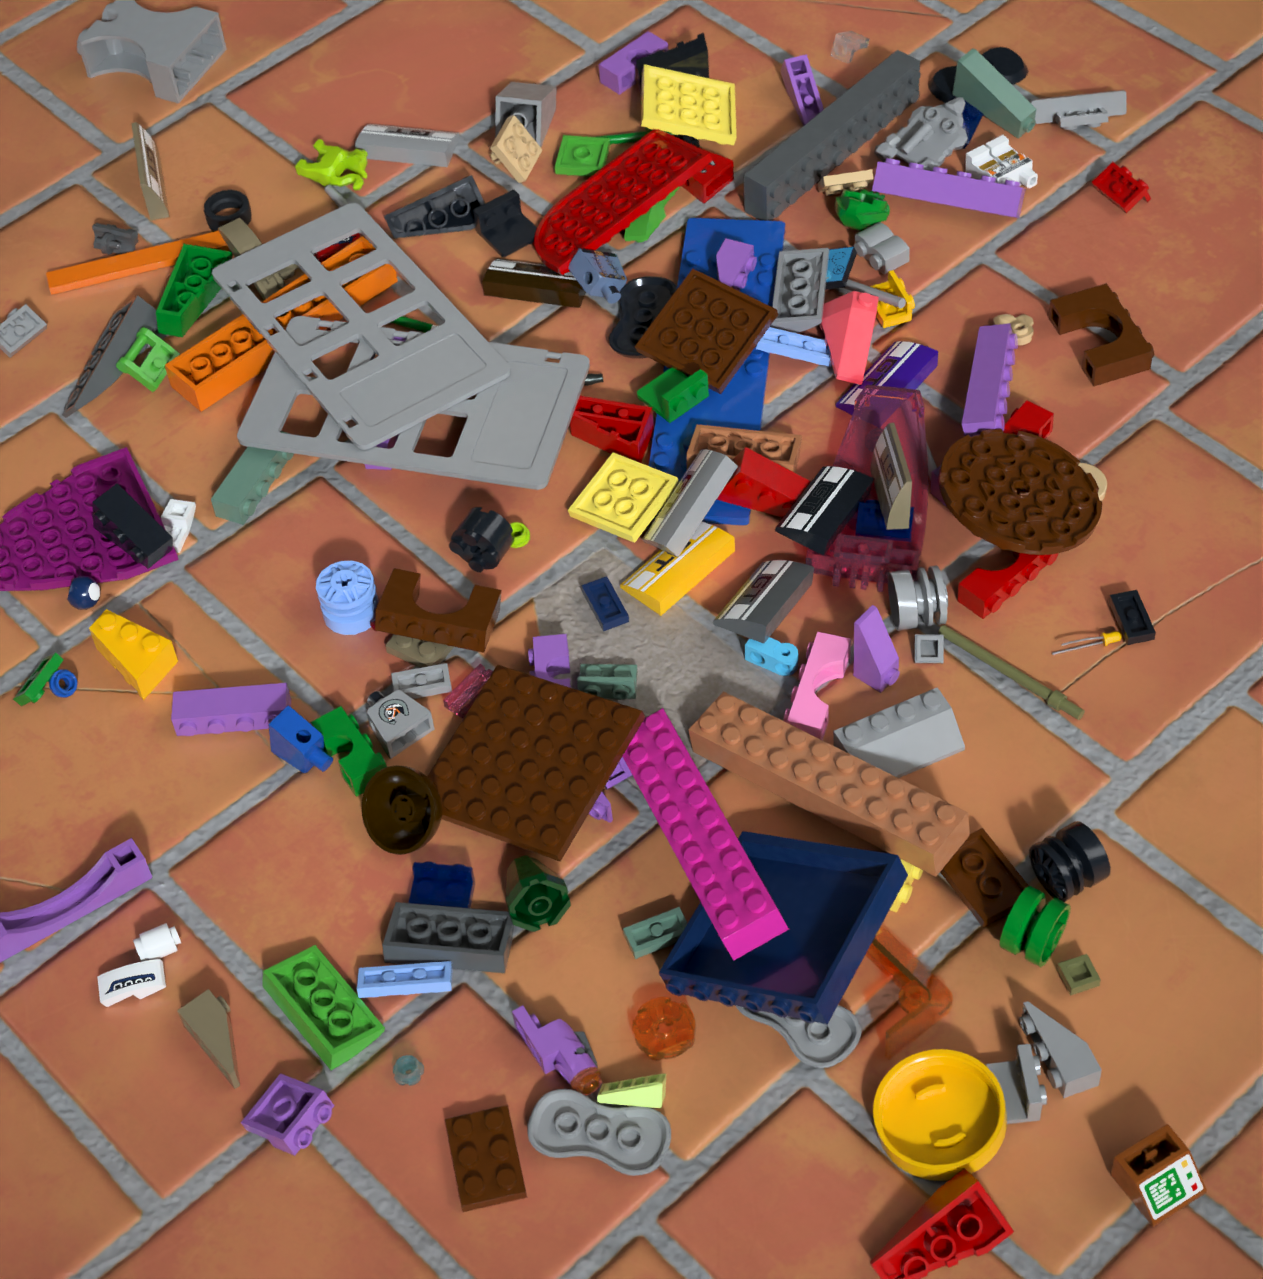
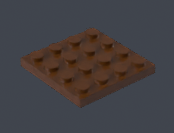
M692 269L635 345L638 353L668 368H674L688 377L700 369L708 374V388L721 394L777 318L778 312L777 309Z

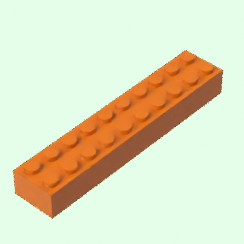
M362 236L321 264L327 271H333L376 249ZM384 264L343 284L342 288L359 306H362L398 282L396 270L390 264ZM304 274L261 303H267L311 280ZM319 296L275 319L286 330L289 321L296 316L320 318V320L332 322L339 321L344 317L325 296ZM242 314L165 364V369L170 386L202 412L267 369L275 351L262 334ZM320 326L318 330H326L329 327ZM274 328L267 331L271 336L278 333Z

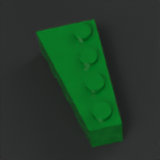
M183 244L156 310L159 334L183 338L221 290L220 286L213 279L212 271L215 267L231 260L232 252Z

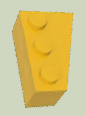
M107 609L89 627L96 649L123 675L126 682L136 689L143 700L178 662L171 640Z

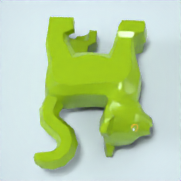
M318 139L313 145L314 149L319 152L316 160L317 163H307L306 160L300 159L295 165L297 175L307 177L323 186L343 187L354 183L353 189L357 191L363 186V178H368L365 171L368 164V153L365 150L355 149L347 151L337 146H326L321 139ZM346 169H350L352 172L356 173L347 174L345 176L340 177Z

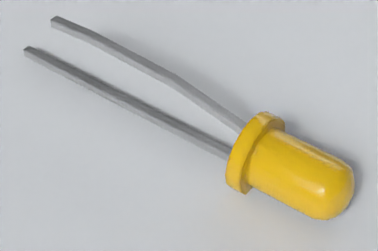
M1118 631L1107 634L1103 632L1100 634V637L1070 641L1061 645L1064 646L1094 639H1101L1100 642L1053 652L1052 655L1102 643L1105 647L1110 643L1119 642L1122 637Z

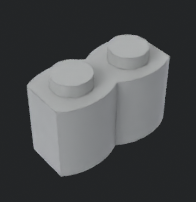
M878 222L855 234L854 247L857 254L870 261L871 266L875 270L887 274L888 271L909 262L910 248L900 237L894 235L885 224Z

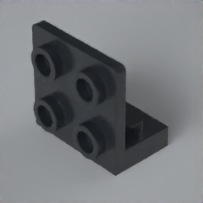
M514 189L473 210L476 232L501 257H506L534 242L537 227L521 212L520 196Z

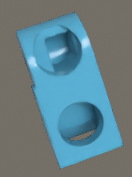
M771 637L765 643L749 638L745 644V660L778 675L790 676L798 669V649L793 644L780 643Z

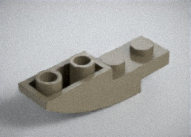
M241 218L218 228L234 257L263 245ZM278 271L254 282L263 300L286 286Z

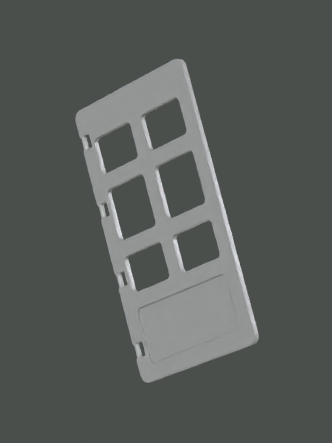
M357 203L344 205L215 267L212 271L214 281L228 294L237 308L254 328L262 334L271 348L294 375L302 381L311 395L360 450L370 449L501 382L511 374L509 363ZM356 233H361L376 249L333 271H327L313 255ZM292 264L298 265L311 280L267 303H261L247 287ZM384 264H390L414 291L370 313H365L342 288V285ZM237 284L240 289L233 292L230 287ZM319 296H325L349 323L306 345H297L275 318ZM424 305L429 306L444 322V324L400 346H395L379 329L381 326ZM274 328L278 333L271 336L267 331ZM357 338L364 339L378 355V357L332 380L327 379L312 362ZM313 373L316 378L309 381L306 375ZM352 419L357 425L349 428L345 422Z
M296 316L289 321L285 331L297 345L303 346L349 322H332L320 320V318ZM320 326L331 328L330 331L318 330V329H319ZM385 327L379 328L395 346H400L424 334L414 331H397ZM394 337L407 338L405 342L393 340ZM362 338L351 341L359 345L347 372L374 359L376 353ZM489 342L509 363L511 374L501 382L477 393L474 399H466L438 413L467 418L453 455L451 457H441L414 452L426 420L401 432L395 446L391 449L372 447L367 450H360L353 443L338 441L342 428L329 415H327L317 437L281 433L296 397L299 394L311 395V393L275 352L237 432V438L241 445L540 490L549 483L590 369V361L587 356L580 354L548 352V350ZM547 358L559 359L560 362L554 363L547 362L546 360ZM306 376L309 381L315 379V377Z

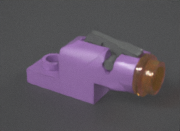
M524 1006L512 1011L517 1031L545 1074L556 1069L569 1082L573 1090L585 1096L595 1092L601 1086V1073L598 1070L596 1059L584 1032L573 1031L562 1019H557L541 1027L534 1013L529 1015Z

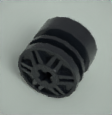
M1075 821L1060 829L1055 837L1048 836L1042 842L1033 844L1029 849L1030 862L1037 879L1052 898H1057L1063 902L1068 901L1074 895L1080 894L1084 887L1091 888L1110 875L1111 866L1102 843L1096 834L1082 822Z

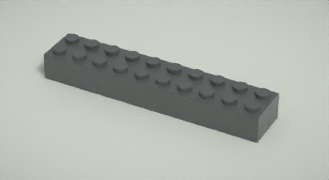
M896 50L744 174L745 212L763 221H772L774 218L779 217L786 208L794 204L804 193L810 191L823 176H827L834 168L840 166L846 158L855 153L864 143L871 140L876 133L885 128L894 118L900 116L911 104H914L920 95V60Z

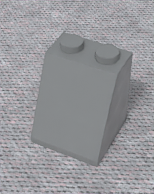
M520 82L508 84L496 96L495 138L507 117L515 115L541 147L556 110V86Z

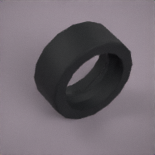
M223 190L214 193L204 204L206 221L213 231H218L219 227L238 218H241L248 226L252 219L249 200L240 191ZM226 208L240 209L229 216L216 215Z

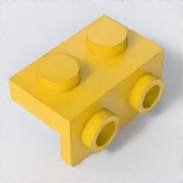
M894 270L888 271L887 282L870 287L904 298L906 304L903 308H898L878 301L876 317L883 328L911 321L912 309L915 308L914 299L911 294H907L902 278H898Z

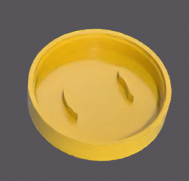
M933 1049L922 1051L903 1059L885 1075L874 1098V1123L883 1150L899 1168L922 1179L948 1181L964 1168L970 1174L976 1172L994 1157L1005 1137L1007 1111L1004 1094L997 1078L982 1062L959 1051Z

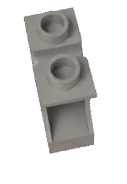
M115 0L113 3H109L103 11L102 21L96 20L89 29H85L80 33L77 40V51L82 56L89 78L112 72L134 73L151 82L155 97L178 104L227 50L217 12L196 6L179 12H154L141 7L135 0Z

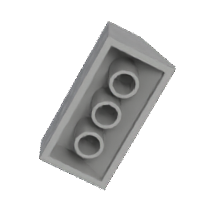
M938 687L834 730L835 747L897 778L965 750L953 710Z

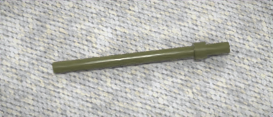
M946 625L939 629V635H944L945 639L1048 701L1047 704L1055 710H1063L1077 720L1083 717L1085 710L1067 700V696L1058 690L1052 691Z

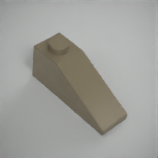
M208 989L177 1011L186 1030L234 1089L240 1086L232 1025L227 1014L231 1010L221 996L216 998Z

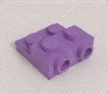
M279 1074L242 1120L241 1124L247 1131L268 1139L273 1147L295 1156L301 1148L304 1149L310 1145L312 1134L320 1123H326L331 1118L334 1104L324 1090Z

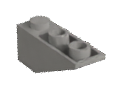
M1024 1002L1022 1016L1019 1017L1020 1025L1026 1035L1030 1034L1034 1042V1052L1036 1056L1038 1055L1039 1061L1045 1062L1052 1087L1054 1089L1058 1088L1062 1097L1066 1098L1099 1086L1102 1069L1088 1044L1030 1002Z

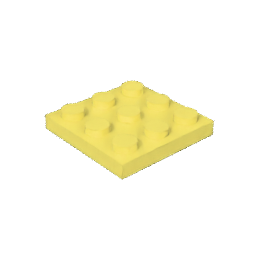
M612 453L570 506L568 512L572 518L635 543L666 503L679 481L673 475Z

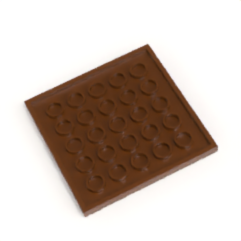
M497 665L427 776L434 783L440 794L442 819L561 862L645 719L643 711Z

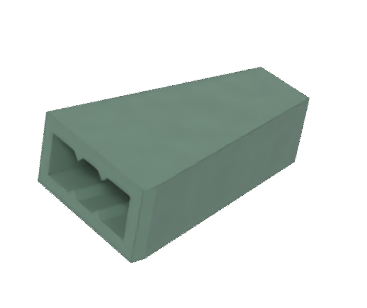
M971 49L957 61L953 89L955 97L964 98L967 105L1018 139L1034 128L1037 109L977 50Z

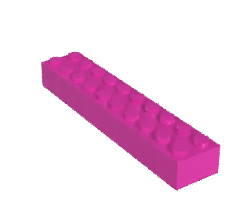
M662 708L646 717L622 757L733 960H736L789 930L664 709Z

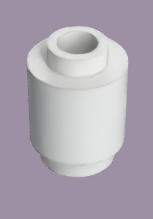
M167 923L139 934V938L133 940L142 962L160 959L177 952L176 945L181 943L175 926L169 928Z

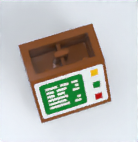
M1166 1124L1114 1157L1111 1176L1152 1227L1207 1192L1189 1148L1169 1124Z

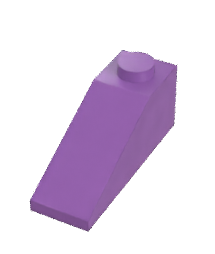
M807 54L785 59L781 68L786 91L803 126L824 110Z
M872 605L854 622L853 676L881 693L888 685L891 686L897 681L900 674L898 671L899 657L878 608Z

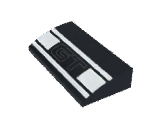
M823 466L776 526L775 532L824 556L869 496L875 478L847 468Z

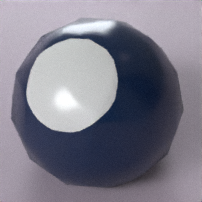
M89 576L75 577L69 589L68 602L78 610H87L94 607L101 595L99 585Z

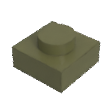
M1087 954L1058 963L1057 970L1070 995L1100 986L1101 979Z

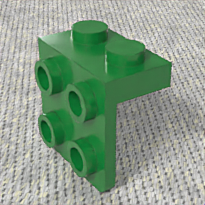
M670 368L637 391V398L648 407H652L653 411L671 423L709 397L708 374L700 369L688 377L684 373Z

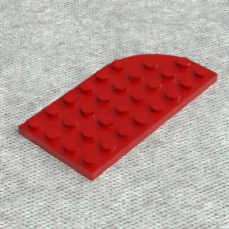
M653 129L563 197L547 212L541 220L534 237L535 249L541 261L560 275L570 272L568 269L569 264L579 248L595 251L603 244L608 243L613 236L621 230L628 228L634 220L646 214L651 207L659 201L666 199L668 194L684 185L693 175L702 171L706 165L713 161L710 153L660 129Z

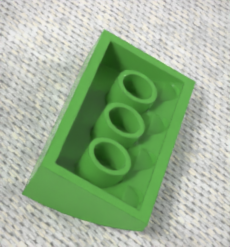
M316 945L263 971L262 987L330 1070L337 1068L356 1056L375 1041L385 1030L381 1022L365 1003L358 998V995Z

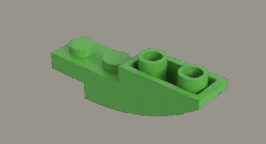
M680 187L668 194L666 199L659 201L651 207L646 214L634 220L625 229V241L640 243L648 240L650 235L666 217L664 207Z

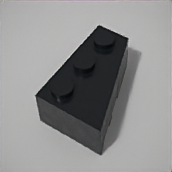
M704 32L697 35V39L684 43V41L677 43V47L665 52L662 49L636 60L637 81L641 97L644 64L709 78L708 48Z
M118 483L92 502L93 528L128 553L135 562L141 563L149 569L173 550V537Z

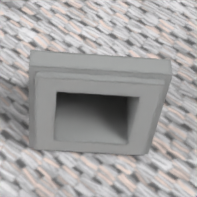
M915 634V663L943 664L944 635Z

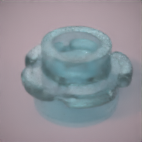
M402 1056L393 1067L394 1079L400 1085H415L421 1080L420 1076L424 1073V1066L414 1056ZM411 1070V1073L406 1074V1071Z

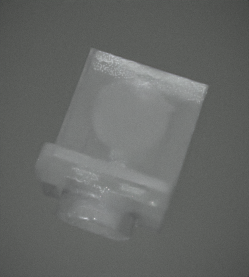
M853 31L836 33L831 56L845 63H851L854 52H857L858 49L867 48L870 39Z

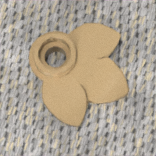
M1001 314L993 319L994 325L1010 323L1012 334H1017L1018 345L1028 344L1032 340L1034 334L1032 317L1025 314L1018 317Z

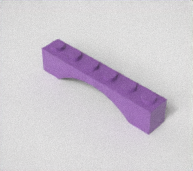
M131 838L105 852L97 864L85 876L58 895L25 909L0 912V963L152 879L153 877L147 862L133 839Z

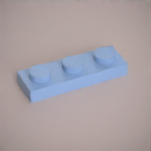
M769 327L756 345L757 350L783 355L818 365L832 366L829 346H826L825 341L822 339Z
M451 961L359 968L357 982L358 998L452 991Z

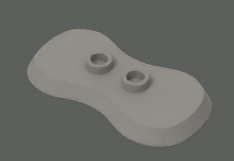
M840 1005L837 1006L828 1025L817 1022L807 1023L801 1019L788 1016L782 1018L774 1013L754 1012L748 1008L736 1006L744 1016L769 1025L785 1038L795 1056L803 1063L812 1067L828 1068L838 1064L855 1049L861 1037V1027L857 1018L851 1011Z
M557 1089L543 1095L534 1106L528 1123V1138L531 1145L538 1152L554 1158L592 1157L601 1160L618 1172L635 1176L648 1174L661 1165L669 1149L671 1127L667 1118L661 1112L651 1107H608L596 1103L578 1091Z

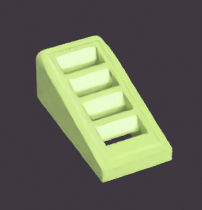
M656 1074L602 1084L597 1095V1102L660 1108L666 1096V1074Z

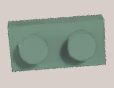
M680 907L623 928V935L634 958L637 959L676 944L688 923Z

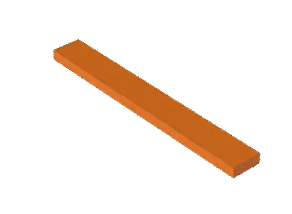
M215 231L46 272L52 295L175 265L183 244L224 251L231 250L220 232Z

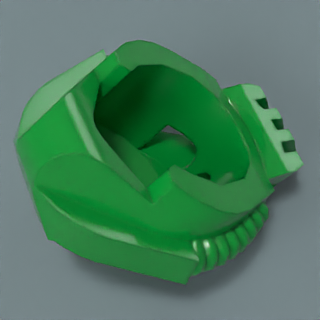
M844 189L842 194L836 197L834 204L836 214L843 225L859 232L878 222L886 221L890 213V207L887 201L884 200L885 195H879V193H874V191L868 192L865 189L861 190L860 193Z

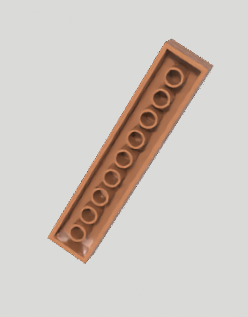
M724 691L688 729L694 753L882 850L898 855L900 859L935 877L970 836L968 812Z

